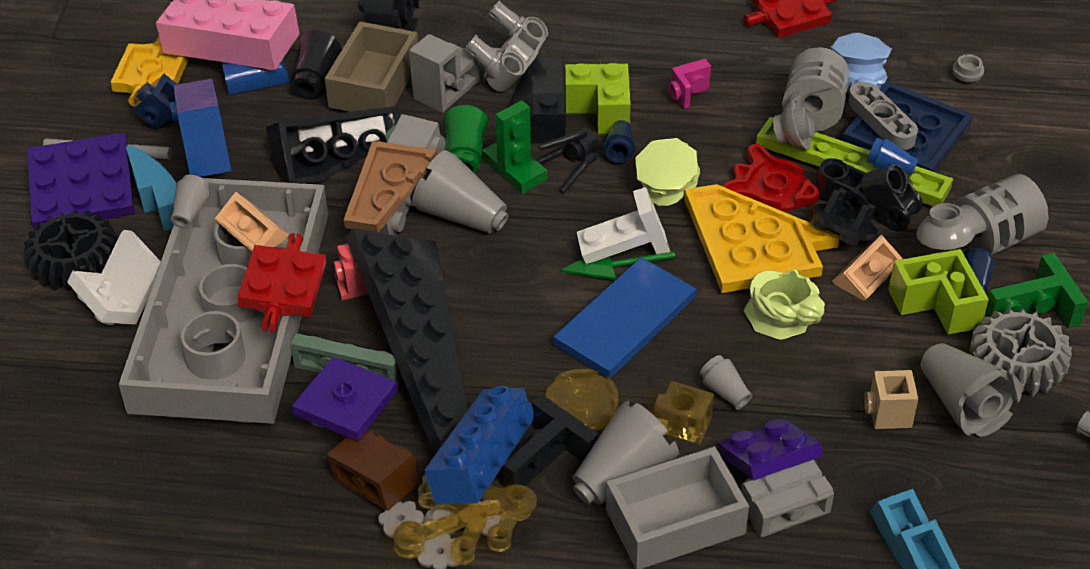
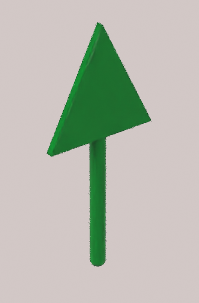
M666 252L611 261L609 256L586 264L584 259H581L561 269V272L616 280L614 267L633 265L641 257L649 262L672 259L676 257V253Z

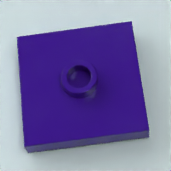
M332 357L292 405L293 415L359 441L398 391L397 382Z

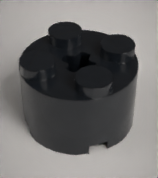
M419 0L358 1L360 12H364L365 23L415 32L418 18H413L414 8H419Z

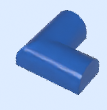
M283 59L276 70L231 63L222 64L229 95L290 83Z

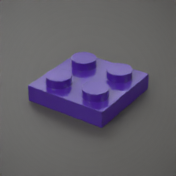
M783 419L771 420L765 424V427L754 431L736 432L731 435V439L718 443L721 457L753 481L823 456L820 441Z

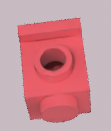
M349 244L337 246L339 260L333 261L334 276L341 299L346 300L368 295Z

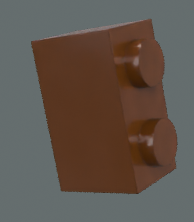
M366 431L359 441L346 437L327 453L336 482L387 511L420 483L416 469L417 462L413 454L406 448H398L387 442L384 437L377 433L372 434Z

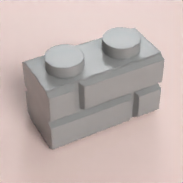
M814 460L754 481L748 478L741 485V493L749 505L748 520H751V525L759 538L831 513L834 497L833 488L825 476H822V472Z

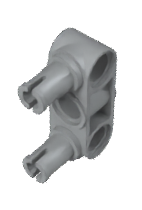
M498 0L487 16L508 32V40L496 52L475 34L463 51L467 52L485 67L484 71L487 72L486 79L489 85L497 91L504 92L520 78L539 53L538 50L547 38L548 30L540 19L536 17H519Z

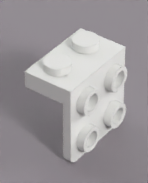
M123 230L102 273L72 271L67 283L77 293V297L92 310L95 318L101 323L113 325L114 323L136 325L148 301L161 261L133 231Z

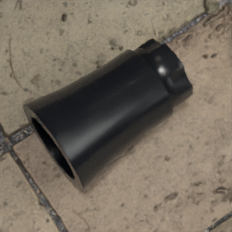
M310 30L301 36L299 53L292 73L291 89L295 95L312 100L317 98L318 93L325 87V77L341 53L339 41L331 34L320 30Z

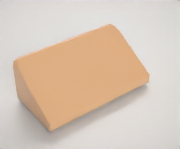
M237 192L233 194L214 218L250 251H253L254 245L275 247L284 242L289 236L273 220Z
M881 235L870 242L832 282L841 289L865 301L892 274L894 261L902 260L903 258Z

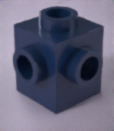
M165 73L152 84L145 82L135 94L138 100L132 111L155 130L166 122L172 124L173 118L170 102H175L174 85L178 84Z

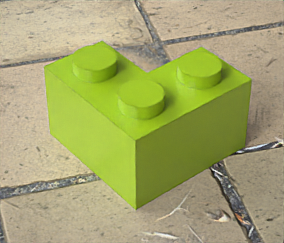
M565 64L566 114L597 113L598 134H609L613 124L619 120L627 121L630 124L628 64Z
M961 249L896 260L893 263L888 291L901 315L935 309L948 335L975 330L977 325L983 320L989 299Z

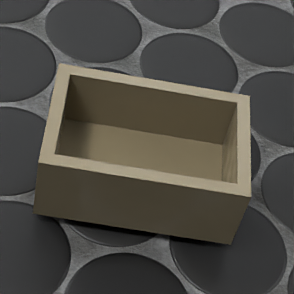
M359 22L325 77L328 107L354 112L395 106L411 78L409 50L418 43L417 32Z

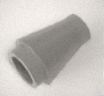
M185 175L182 180L177 182L173 213L170 218L174 225L180 228H189L193 219L210 197L209 184L206 180L196 175Z
M721 355L710 359L699 373L703 378V385L732 404L736 410L744 407L753 396L745 386L731 360L724 359Z

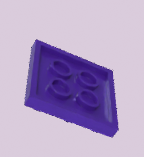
M125 132L27 148L31 223L35 231L37 223L45 224L47 223L48 216L56 218L60 216L61 212L67 215L76 210L78 214H82L89 210L91 215L100 214L102 219L135 214L131 168L126 149L128 147V140Z

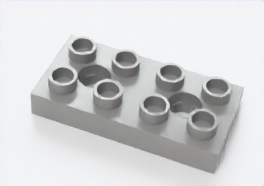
M203 178L209 184L210 197L193 219L189 228H180L173 225L119 382L120 392L127 414L274 424L292 357L290 343L295 333H298L302 316H279L276 331L270 333V325L268 332L261 329L265 313L257 309L238 307V294L252 251L214 218L233 194L237 192L254 204L288 234L295 233V238L297 233L303 237V243L299 251L318 254L328 218L324 185ZM288 238L275 246V248H286ZM215 343L229 344L219 351L212 352Z

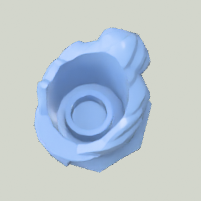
M853 33L836 39L831 49L844 58L850 71L847 93L850 94L851 86L858 82H869L880 89L888 78L883 64H886V58H888L892 48L885 45L879 38L862 33Z

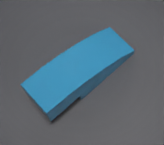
M133 145L126 147L144 213L158 210L163 230H172L174 224L170 218L173 213L177 183L171 174L147 153Z
M913 489L880 500L869 511L882 537L902 569H960L936 519L929 522Z

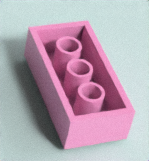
M173 0L156 22L163 53L276 70L299 36L294 4L277 0Z

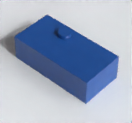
M207 79L174 85L175 102H170L173 122L179 121L190 175L202 177L230 172L231 166L213 80Z

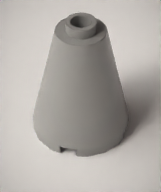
M447 150L439 153L427 166L431 170L427 179L425 180L420 177L413 193L412 205L421 212L488 234L494 230L500 231L509 216L506 213L507 205L454 153Z
M944 343L928 348L923 354L921 370L961 431L969 436L975 433L978 437H984L997 431L1009 421L1013 415L1009 411L1014 400L1019 403L1021 399V384L1015 375Z
M626 400L619 406L574 474L573 480L576 485L573 487V490L586 504L593 502L600 505L606 501V481L656 466L678 457L679 450L675 441L669 445L663 437L668 430L642 405L635 403L632 407H629L630 400Z

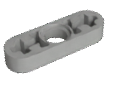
M858 82L851 86L848 100L849 106L883 140L887 138L903 150H908L915 145L918 132L917 125L881 90L869 82ZM884 113L889 115L890 117L881 118L876 116L875 114Z

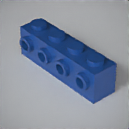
M497 386L492 389L482 390L425 468L435 504L478 503L533 421V407L527 401L524 388Z

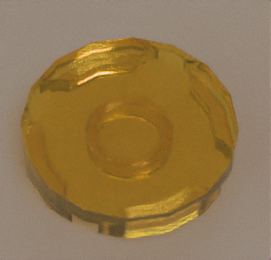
M592 369L569 370L558 375L555 378L556 381L551 386L549 384L546 390V397L594 431L607 426L618 409L619 391L609 377L606 376L605 379L599 376L598 371Z

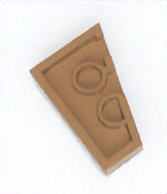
M372 141L343 219L345 228L379 233L416 187L420 177L423 178L429 171L427 166L438 155L437 150Z

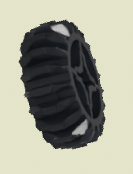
M76 210L67 215L61 212L60 216L56 218L48 216L47 223H37L36 231L28 232L29 239L24 242V259L31 275L34 276L35 280H39L43 286L51 285L55 290L64 286L70 291L72 287L67 282L72 271L102 273L118 240L117 233L114 232L109 220L102 219L100 214L91 215L89 210L82 214H78Z

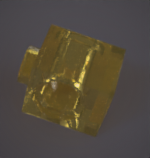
M671 381L666 393L658 395L654 407V415L658 416V420L668 430L666 434L700 444L712 418L714 393Z

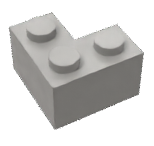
M428 34L409 50L413 99L442 113L480 81V63L467 52H464L463 48Z

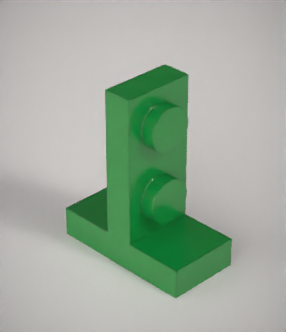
M521 100L495 114L497 142L482 150V160L522 194L546 181L547 170L531 157L530 107Z
M1051 253L1041 256L1035 280L990 290L985 316L990 317L994 310L1003 314L1007 308H1010L1013 312H1019L1023 307L1025 313L1034 314L1036 311L1038 313H1045L1055 309L1066 327L1070 329L1081 326L1088 301L1056 254Z

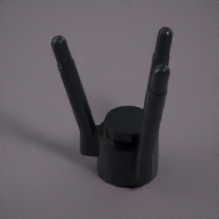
M582 128L575 133L538 145L539 150H545L565 144L537 159L536 161L539 164L546 163L564 153L572 160H582L560 188L561 193H565L585 168L597 159L594 153L598 150L599 143L594 133L588 129Z

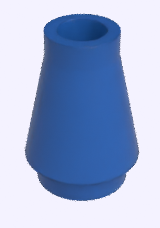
M876 138L866 162L872 164L874 169L897 164L903 168L907 176L911 177L919 159L913 157L887 138L885 140Z

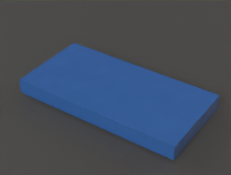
M641 257L553 337V345L604 377L611 379L696 298L697 289Z

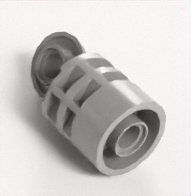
M822 47L810 48L798 54L793 60L782 101L783 112L773 118L775 134L781 144L790 142L797 148L809 150L811 147V137H814L815 131L826 130L834 126L841 118L850 71L844 58L835 51Z
M1015 174L961 197L954 204L941 203L933 206L929 211V216L924 218L918 226L916 235L922 244L930 248L951 250L966 245L969 249L982 248L988 250L991 255H994L1042 233L1046 229L1049 219L1048 206L1042 192L1034 181L1023 174Z

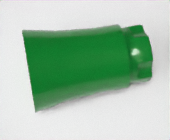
M455 106L449 109L443 117L446 133V150L454 153L476 175L482 160V146L488 118L482 110L474 106Z

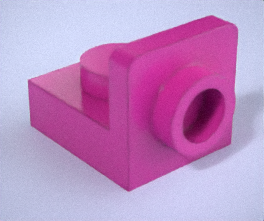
M706 59L672 68L671 82L668 84L669 93L673 100H677L683 110L690 108L692 94L709 90L711 65Z

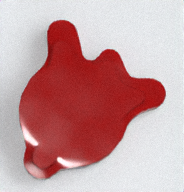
M752 144L748 147L747 158L751 165H735L733 172L734 180L722 186L783 212L802 206L813 205L819 198L818 188L810 182L809 178L806 179L803 176V168L788 160L778 159L770 155L761 144Z

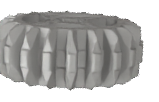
M1023 307L1019 312H1013L1010 308H1007L1003 314L994 310L990 317H984L973 332L969 348L970 355L1003 368L1015 375L1021 384V393L1027 391L1031 396H1034L1038 390L1047 393L1052 386L1057 387L1068 372L1072 356V347L1069 346L1068 342L1069 336L1062 334V326H1052L1051 317L1042 319L1038 317L1037 311L1034 314L1025 313Z

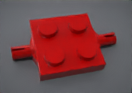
M751 0L757 12L745 14L743 22L746 27L763 23L771 28L777 38L829 24L832 14L825 5L837 2L838 0Z
M295 233L289 234L286 248L284 249L254 245L238 294V307L257 309L265 313L261 323V329L265 332H268L269 325L270 333L276 331L279 316L298 315L311 317L326 266V255L299 251L303 243V237L298 233L296 238Z

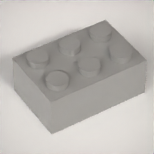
M716 447L606 481V511L635 569H643L746 534L749 505Z

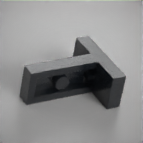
M540 395L532 402L534 413L532 427L536 431L532 434L530 440L518 451L511 452L502 466L503 488L515 496L565 450L583 462L599 438V433L544 395Z

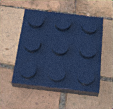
M886 81L879 90L918 127L915 145L904 151L919 159L916 166L936 172L970 127L973 114ZM884 113L875 114L876 116L881 118L890 117L889 115ZM858 115L843 133L842 141L871 151L876 138H882Z

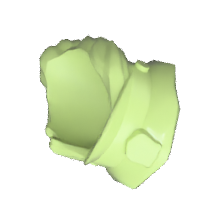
M678 138L651 141L635 157L637 180L641 182L643 188H647L652 202L658 206H669L677 203L684 197L685 189L695 188L698 184L700 168L697 163V151L688 146V143L682 142Z
M797 269L784 273L763 271L756 274L751 281V294L749 295L751 298L743 310L756 332L783 340L805 333L808 325L819 323L824 314L825 304L818 296V287L808 277L799 275Z

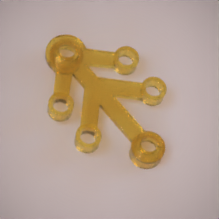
M425 482L418 489L419 504L425 508L436 507L453 512L454 514L421 525L415 521L401 523L394 532V550L402 557L414 558L424 552L426 540L466 527L463 535L453 540L451 557L459 564H468L475 558L476 544L488 519L502 515L499 524L489 528L487 544L494 551H505L511 546L512 532L517 521L527 519L535 510L537 504L536 494L530 488L523 485H510L504 489L490 485L482 496L483 499L490 502L484 504H435L433 496L426 495L432 493L429 483ZM501 536L504 537V539H497L495 537ZM459 549H467L469 551L462 552Z

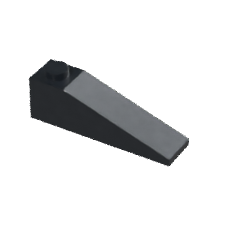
M562 57L535 58L526 69L508 105L510 107L522 100L530 107L531 144L545 143L566 136Z
M392 106L278 121L266 127L272 160L286 183H319L367 157L372 141L386 142L388 130L395 126L400 119L399 107Z

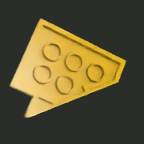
M715 184L685 189L684 191L685 203L721 293L749 289L751 281L756 274L763 271L784 273L797 269L799 275L804 277L822 276L823 266L816 251L838 248V234L829 230L819 229L805 220Z

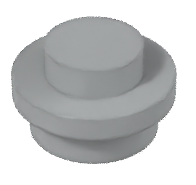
M962 55L954 63L952 72L955 77L963 82L978 81L984 75L983 62L975 55Z

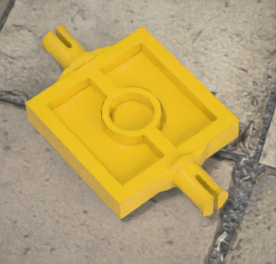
M159 34L154 43H129L111 80L113 92L130 93L131 96L128 102L134 107L138 100L135 94L145 82L152 84L165 73L178 84L190 57L163 53Z

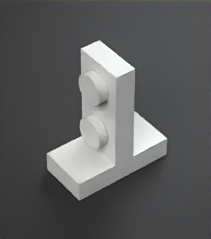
M646 187L633 191L638 208L637 211L577 231L582 257L586 264L649 242L652 243L656 254L670 252L664 228Z

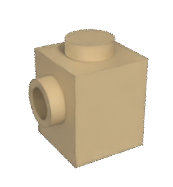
M912 370L874 371L871 390L865 392L864 395L866 414H872L874 429L912 428L918 403Z

